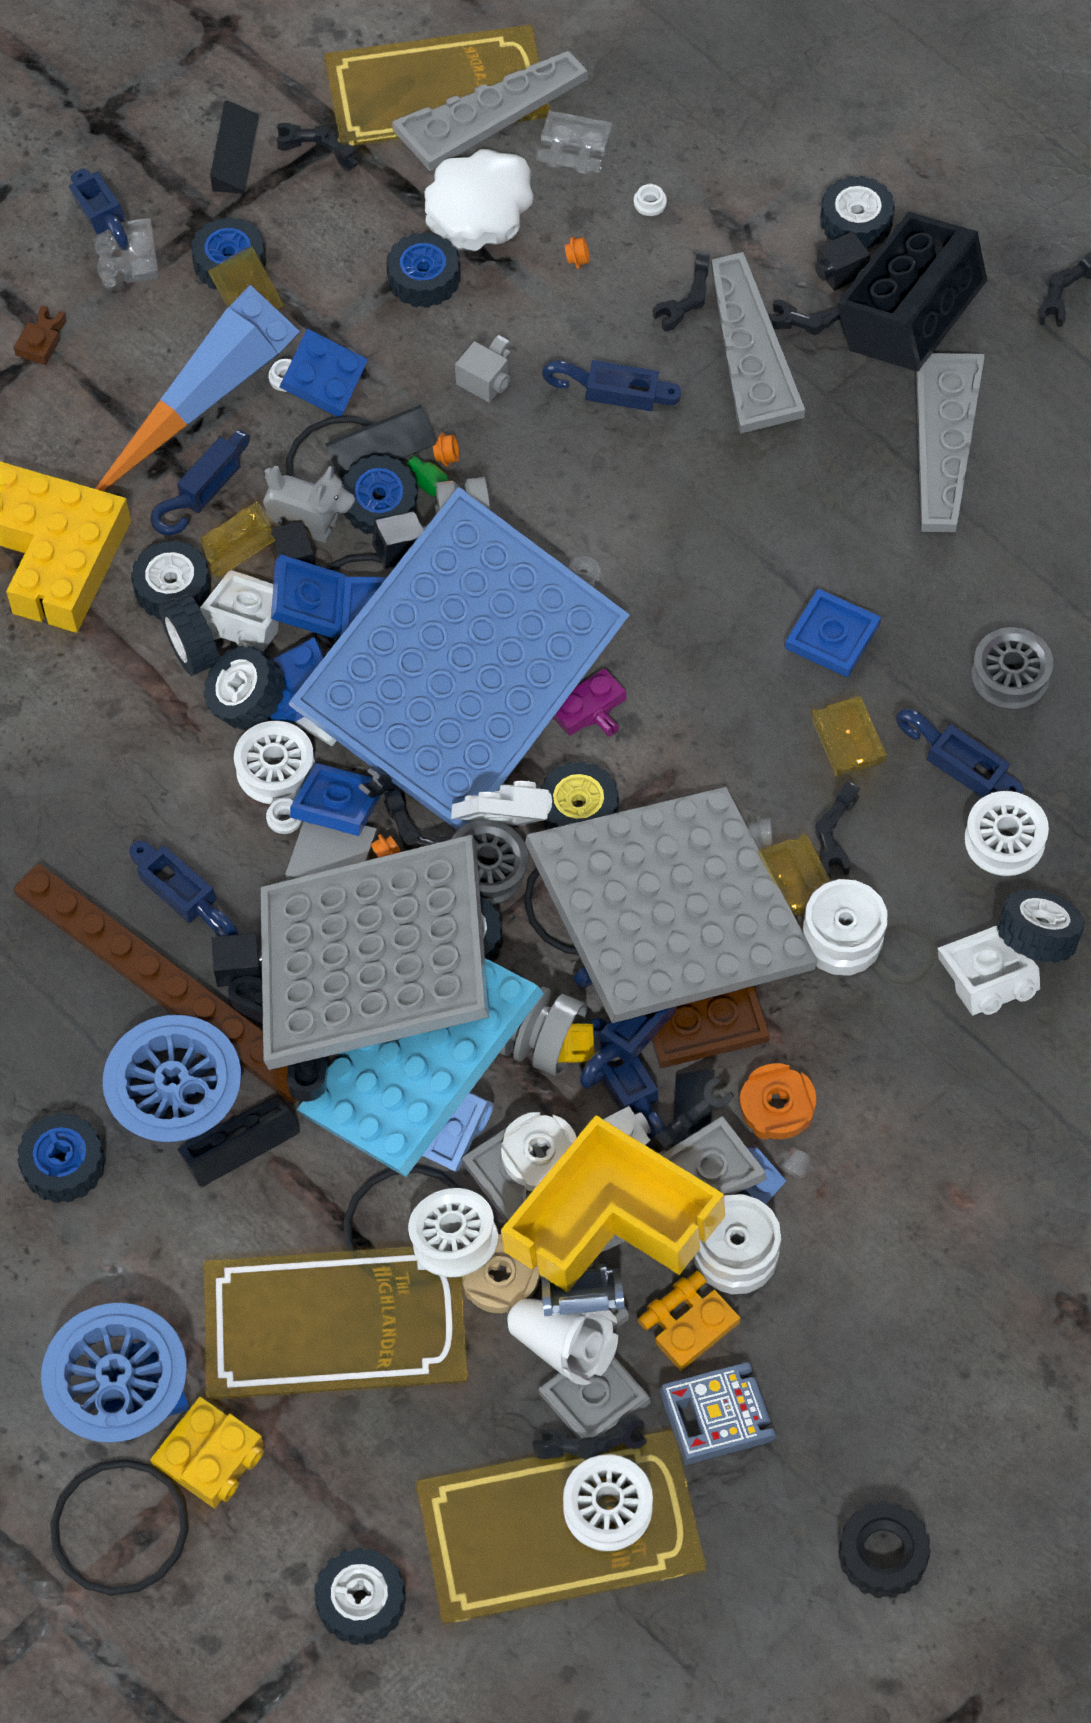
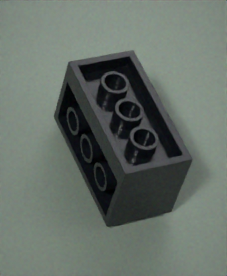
M908 212L901 222L894 227L891 235L883 245L876 250L875 255L865 268L860 270L855 281L846 292L842 293L837 302L849 351L918 372L988 281L978 231Z

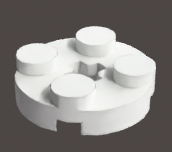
M540 1112L527 1113L515 1119L505 1131L501 1144L502 1164L507 1174L515 1182L523 1185L527 1190L533 1191L577 1137L572 1127L561 1117L540 1115ZM536 1143L540 1147L547 1145L549 1147L546 1151L547 1156L543 1158L533 1157L531 1155L533 1153L532 1145Z

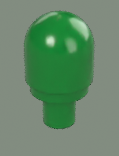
M417 456L412 457L407 463V467L415 473L416 484L431 497H436L435 483L449 481L448 476L436 464L431 462L424 464Z

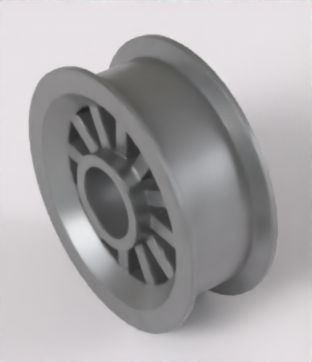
M1016 627L995 630L986 635L976 648L971 672L973 685L984 700L999 708L1022 709L1038 702L1045 695L1049 687L1050 676L1053 670V656L1046 642L1029 630ZM1007 667H1015L1018 670H1010Z
M476 820L467 823L456 831L451 840L472 835L476 843L480 895L486 901L489 900L493 905L504 902L511 898L522 885L528 865L527 847L521 836L513 828L502 822ZM488 859L494 865H483L479 862V860Z

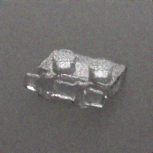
M549 111L541 135V143L550 145L551 149L538 148L536 161L548 163L549 167L559 168V165L576 168V172L585 174L588 171L600 173L602 160L591 158V155L605 156L612 134L613 123ZM563 148L580 151L579 155L564 153Z
M151 218L121 223L129 242V248L125 251L121 250L122 257H112L113 251L120 248L114 236L109 234V230L99 235L96 234L97 238L94 240L95 252L99 254L97 272L99 277L102 278L104 287H113L116 284L115 276L118 273H124L126 283L159 279Z

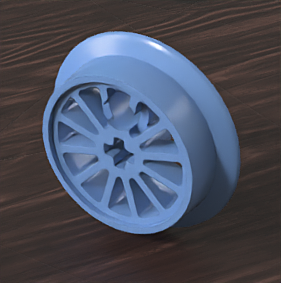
M185 1015L156 1017L132 1028L113 1047L103 1072L104 1097L113 1116L132 1133L158 1142L186 1141L212 1129L230 1111L238 1095L241 1082L240 1061L230 1040L212 1024ZM176 1048L188 1049L181 1063L175 1061L174 1050ZM168 1050L169 1061L161 1064L154 1054ZM197 1053L206 1057L200 1063L189 1069ZM145 1060H149L156 1071L152 1073L139 1068V1066ZM212 1067L216 1069L215 1076L197 1078ZM133 1077L152 1083L130 1086ZM196 1092L205 1095L204 1099L198 1104L187 1103V1100L195 1096ZM151 1095L138 1105H136L134 1100H131L133 1097ZM160 1103L155 1115L145 1114ZM173 1106L174 1117L172 1119H163L169 1107ZM180 1111H181L186 1117L180 1118Z
M128 1303L98 1305L71 1318L51 1340L42 1363L41 1385L43 1395L54 1417L74 1434L97 1442L113 1443L131 1440L157 1427L176 1406L186 1380L185 1351L172 1326L155 1312L145 1307ZM125 1336L120 1354L113 1353L110 1339L112 1337ZM138 1339L145 1342L146 1344L128 1360L133 1341ZM104 1340L108 1355L101 1359L89 1347ZM156 1352L159 1355L158 1362L138 1367L151 1353ZM85 1354L97 1366L96 1369L75 1364L79 1357ZM114 1371H121L122 1374L118 1375L117 1382H111L110 1378L114 1377ZM162 1372L158 1383L140 1379ZM72 1375L95 1379L70 1386ZM139 1389L155 1394L150 1400L145 1401L134 1390ZM96 1391L82 1406L78 1402L73 1401L74 1397ZM116 1399L125 1401L122 1409L117 1412L110 1413L104 1410L106 1402L109 1403ZM133 1401L140 1407V1409L135 1412H133ZM95 1407H97L98 1414H97V1415H92V1414H90V1412H91Z

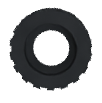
M879 1502V1504L874 1505L870 1503L865 1505L864 1509L854 1512L850 1521L847 1520L844 1526L838 1550L839 1558H841V1569L843 1573L847 1574L848 1581L852 1585H856L859 1591L864 1594L869 1593L876 1598H882V1596L894 1598L898 1594H906L911 1591L914 1584L917 1585L920 1582L922 1575L925 1573L931 1551L929 1549V1534H926L925 1525L922 1520L919 1521L915 1517L916 1514L910 1509L908 1511L902 1508L903 1505L897 1503L895 1505L887 1504V1502ZM877 1531H890L896 1534L903 1542L905 1549L904 1558L899 1565L892 1569H879L873 1566L865 1556V1542L871 1534Z

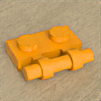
M697 1270L687 1279L682 1277L673 1284L674 1289L661 1300H653L646 1306L647 1311L637 1319L645 1331H648L656 1323L660 1325L664 1331L655 1338V1344L680 1371H683L740 1323L739 1315L715 1289L703 1299L698 1295L696 1291L706 1283V1279ZM684 1301L690 1307V1310L678 1320H675L670 1315V1312Z

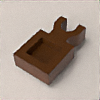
M41 306L38 311L37 324L28 322L13 347L15 355L46 365L60 341L58 331L64 327L67 321L65 313L59 311L54 319L49 320L48 307Z

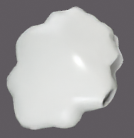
M480 149L472 156L466 158H448L444 160L435 170V182L425 190L426 225L435 234L441 235L445 240L448 239L451 245L456 247L457 251L476 252L484 245H498L510 240L519 230L520 214L527 211L533 203L534 194L530 187L531 170L526 160L516 154L498 153L490 149Z

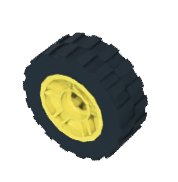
M579 761V763L569 762L565 763L562 767L558 766L553 769L550 775L547 774L543 785L540 786V789L549 790L552 796L551 810L547 814V819L541 821L544 823L545 830L619 812V793L616 790L614 779L609 777V773L605 769L601 770L598 765L593 763L590 765ZM577 801H582L583 806L576 807L574 805L577 804Z

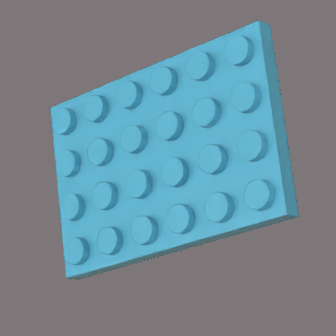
M485 958L488 1018L339 1053L327 1069L325 1093L314 1101H303L297 1110L305 1118L406 1177L544 993L538 985Z

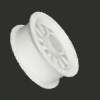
M267 721L251 727L240 737L234 750V764L241 788L251 798L266 804H272L281 798L294 800L315 765L313 747L308 736L299 727L283 721ZM273 760L281 761L279 764L276 765L268 764Z
M1012 791L991 793L980 799L970 811L965 831L967 852L980 868L989 873L1000 876L1022 874L1033 868L1043 855L1049 832L1048 820L1042 808L1028 796ZM1000 831H1009L1013 836H1004Z
M450 1188L437 1191L423 1199L410 1216L408 1232L413 1243L415 1256L422 1267L435 1275L459 1277L473 1273L491 1259L497 1248L498 1231L494 1223L492 1209L481 1195L471 1190Z
M598 1455L579 1464L568 1477L563 1493L564 1517L571 1533L584 1545L601 1551H615L626 1548L644 1534L651 1520L652 1488L645 1473L632 1461L617 1455ZM606 1476V1482L602 1483L599 1477ZM612 1477L619 1478L616 1484L612 1483ZM592 1481L595 1488L590 1486L588 1483ZM626 1483L630 1485L629 1487L622 1490ZM582 1492V1493H584V1494L587 1495V1496H579V1495H580V1493ZM636 1495L637 1499H631L630 1497ZM603 1496H612L618 1500L619 1504L614 1509L605 1510L598 1506L597 1501ZM578 1507H586V1508H584V1509H582V1510L579 1511V1508H578ZM594 1516L590 1523L586 1521V1519ZM620 1517L628 1521V1523L624 1525ZM600 1522L604 1523V1529L597 1528ZM614 1522L616 1529L609 1530V1524Z

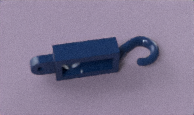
M86 169L74 172L71 176L73 184L69 185L70 191L95 233L99 235L110 230L119 248L124 251L127 250L129 242L121 224L127 221L119 202L99 172L90 174Z
M557 360L545 365L542 371L543 379L548 384L557 388H568L569 381L556 378L553 375L554 373H563L575 379L587 388L585 400L652 412L654 403L675 405L681 397V388L675 383L659 381V371L592 360L589 373L572 363ZM629 386L644 387L649 390L648 392L629 389Z
M238 430L228 441L219 437L177 483L179 496L163 501L154 507L150 517L152 527L163 535H175L182 532L189 524L188 518L183 517L179 523L171 526L164 524L161 517L167 512L181 508H190L199 514L241 467L239 456L247 448L250 442V435L242 430Z
M903 709L896 715V722L906 735L917 740L920 738L921 732L931 744L932 748L929 751L927 761L982 798L1000 791H1013L1023 794L1022 784L1007 774L1010 766L1008 762L950 724L941 734L925 716L916 710ZM908 722L913 724L918 730H915L913 727H911ZM979 764L993 773V775L987 780L973 771V768Z
M137 841L131 845L129 849L130 857L138 866L137 872L140 880L189 924L200 916L219 937L238 935V930L232 921L222 911L211 906L216 901L214 889L163 845L156 851L145 841ZM168 866L174 872V876L170 880L163 882L156 875Z
M677 1006L658 1011L652 1018L642 1015L615 1023L610 1021L600 1034V1044L604 1047L591 1057L581 1073L580 1083L582 1087L589 1089L596 1085L604 1075V1071L601 1068L617 1056L631 1064L676 1013Z
M595 1018L588 1022V1024H593L595 1054L604 1047L600 1044V1034L608 1024L600 1018ZM638 1056L631 1064L624 1062L621 1066L615 1068L610 1067L607 1063L601 1068L604 1071L602 1080L620 1110L629 1106L633 1113L641 1112L644 1115L651 1130V1133L648 1134L651 1140L666 1128L658 1113L654 1112L651 1104L658 1101V1088Z

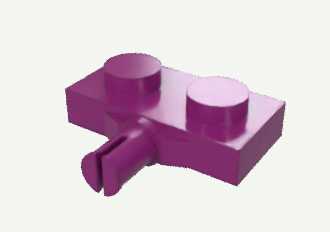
M603 669L575 687L553 719L568 736L573 735L583 727L597 724L607 737H611L612 733H617L619 726L608 714L614 707L627 700L626 691L606 669Z

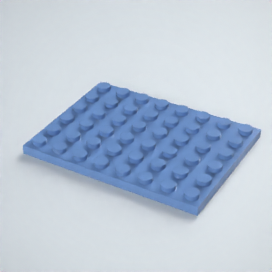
M458 487L293 696L289 706L371 767L377 766L391 777L395 785L454 829L459 830L462 826L472 821L451 819L452 804L465 801V796H478L479 792H495L499 790L500 785L505 782L630 614Z

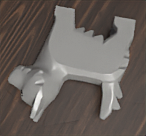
M278 466L267 468L264 471L265 479L269 486L263 501L266 508L264 517L267 525L273 527L283 526V520L280 519L282 517H286L287 520L293 522L302 520L303 525L309 528L312 539L327 543L332 535L330 526L336 527L339 513H347L354 504V495L344 488L341 479L334 474V467L329 466L316 484L292 476L281 475Z

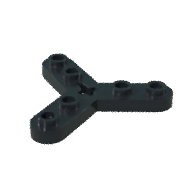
M254 976L236 978L228 987L231 1007L237 1012L263 1023L262 979ZM328 1056L288 1065V1089L293 1098L308 1102L320 1098L325 1093Z

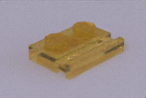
M252 246L241 250L208 270L227 307L250 285L277 310L284 306Z
M257 501L246 509L239 511L234 517L219 527L212 529L200 539L207 561L211 565L209 567L210 571L217 578H220L275 541L271 534L272 529L265 509Z
M861 696L828 705L823 710H812V721L836 777L841 776L842 772L849 770L854 772L886 762L885 750Z
M806 833L796 840L792 841V839L758 851L771 879L781 890L794 916L805 912L806 905L812 894L823 884L831 882Z

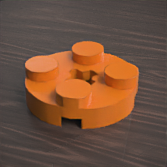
M782 1063L767 1064L754 1070L742 1087L739 1100L740 1112L745 1123L753 1130L757 1137L761 1139H788L800 1134L811 1125L816 1108L815 1088L811 1080L804 1073L801 1072L800 1075L797 1071L791 1070L789 1065ZM773 1094H778L780 1099L787 1098L788 1102L784 1104L783 1108L776 1109L768 1104L772 1101Z

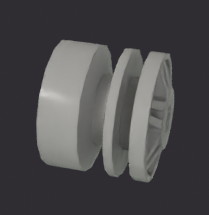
M543 986L540 989L544 994L500 1051V1054L509 1056L513 1052L514 1059L522 1062L533 1048V1067L558 1077L568 1064L558 1063L564 1040L571 1024H584L587 1004L561 994L552 1007H549L551 989Z

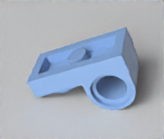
M469 1092L422 1156L453 1171H459L462 1165V1157L467 1154L474 1137L479 1135L487 1125L494 1108V1103Z

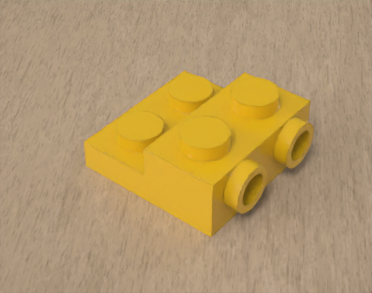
M199 1397L150 1460L156 1468L216 1509L221 1501L227 1502L234 1495L239 1486L237 1480L246 1468L251 1470L260 1461L264 1453L262 1449L264 1444L260 1434L230 1413L228 1416L206 1400Z

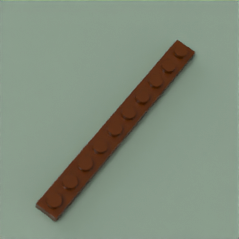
M39 863L13 888L18 898L172 1014L195 1017L218 1028L234 1046L242 1067L291 1104H295L297 1099L291 1096L288 1089V1066L269 1070L264 1063L263 1031Z

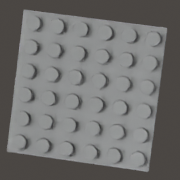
M726 787L527 834L525 844L612 1023L814 970L818 961Z
M472 835L261 887L264 1063L269 1070L489 1017L477 851Z

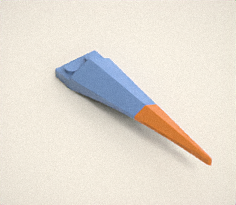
M250 285L226 309L95 489L100 491L106 490L201 414L277 358L298 336L300 331Z

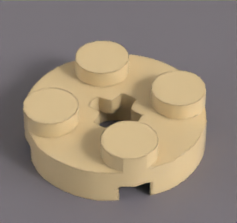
M498 1234L497 1248L491 1259L477 1271L461 1276L465 1296L477 1307L491 1313H509L510 1309L517 1302L533 1297L539 1283L538 1265L532 1270L505 1253L502 1234ZM500 1265L507 1267L506 1273L510 1276L507 1280L496 1282L494 1281V1276L489 1274L491 1269L498 1270Z

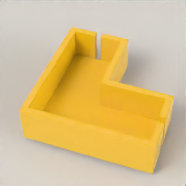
M0 462V546L25 553L6 591L13 614L42 622L44 613L39 599L41 598L43 599L42 604L48 625L78 633L131 523L126 498Z
M595 1115L501 1229L504 1252L532 1270L538 1265L539 1275L567 1293L614 1235H617L680 1275L700 1250V1240L705 1243L725 1218L724 1194Z

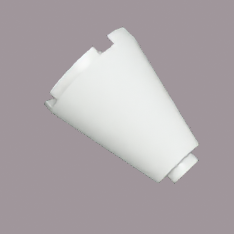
M522 1299L508 1313L507 1320L510 1333L575 1384H590L591 1382L588 1379L594 1374L601 1376L614 1358L618 1345V1334L613 1333L612 1322L617 1323V1319L610 1310L566 1315L553 1313L552 1316L544 1317L543 1300Z

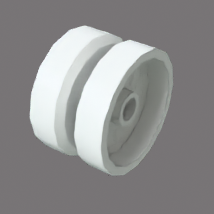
M838 879L823 884L812 894L806 905L805 919L802 927V932L818 961L816 966L833 975L849 976L865 971L876 961L882 949L887 928V909L881 896L870 886L859 881Z
M743 1194L725 1195V1218L705 1243L700 1240V1250L694 1256V1263L697 1270L706 1279V1282L714 1289L729 1294L750 1293L764 1286L774 1274L781 1245L780 1224L772 1209L759 1199Z

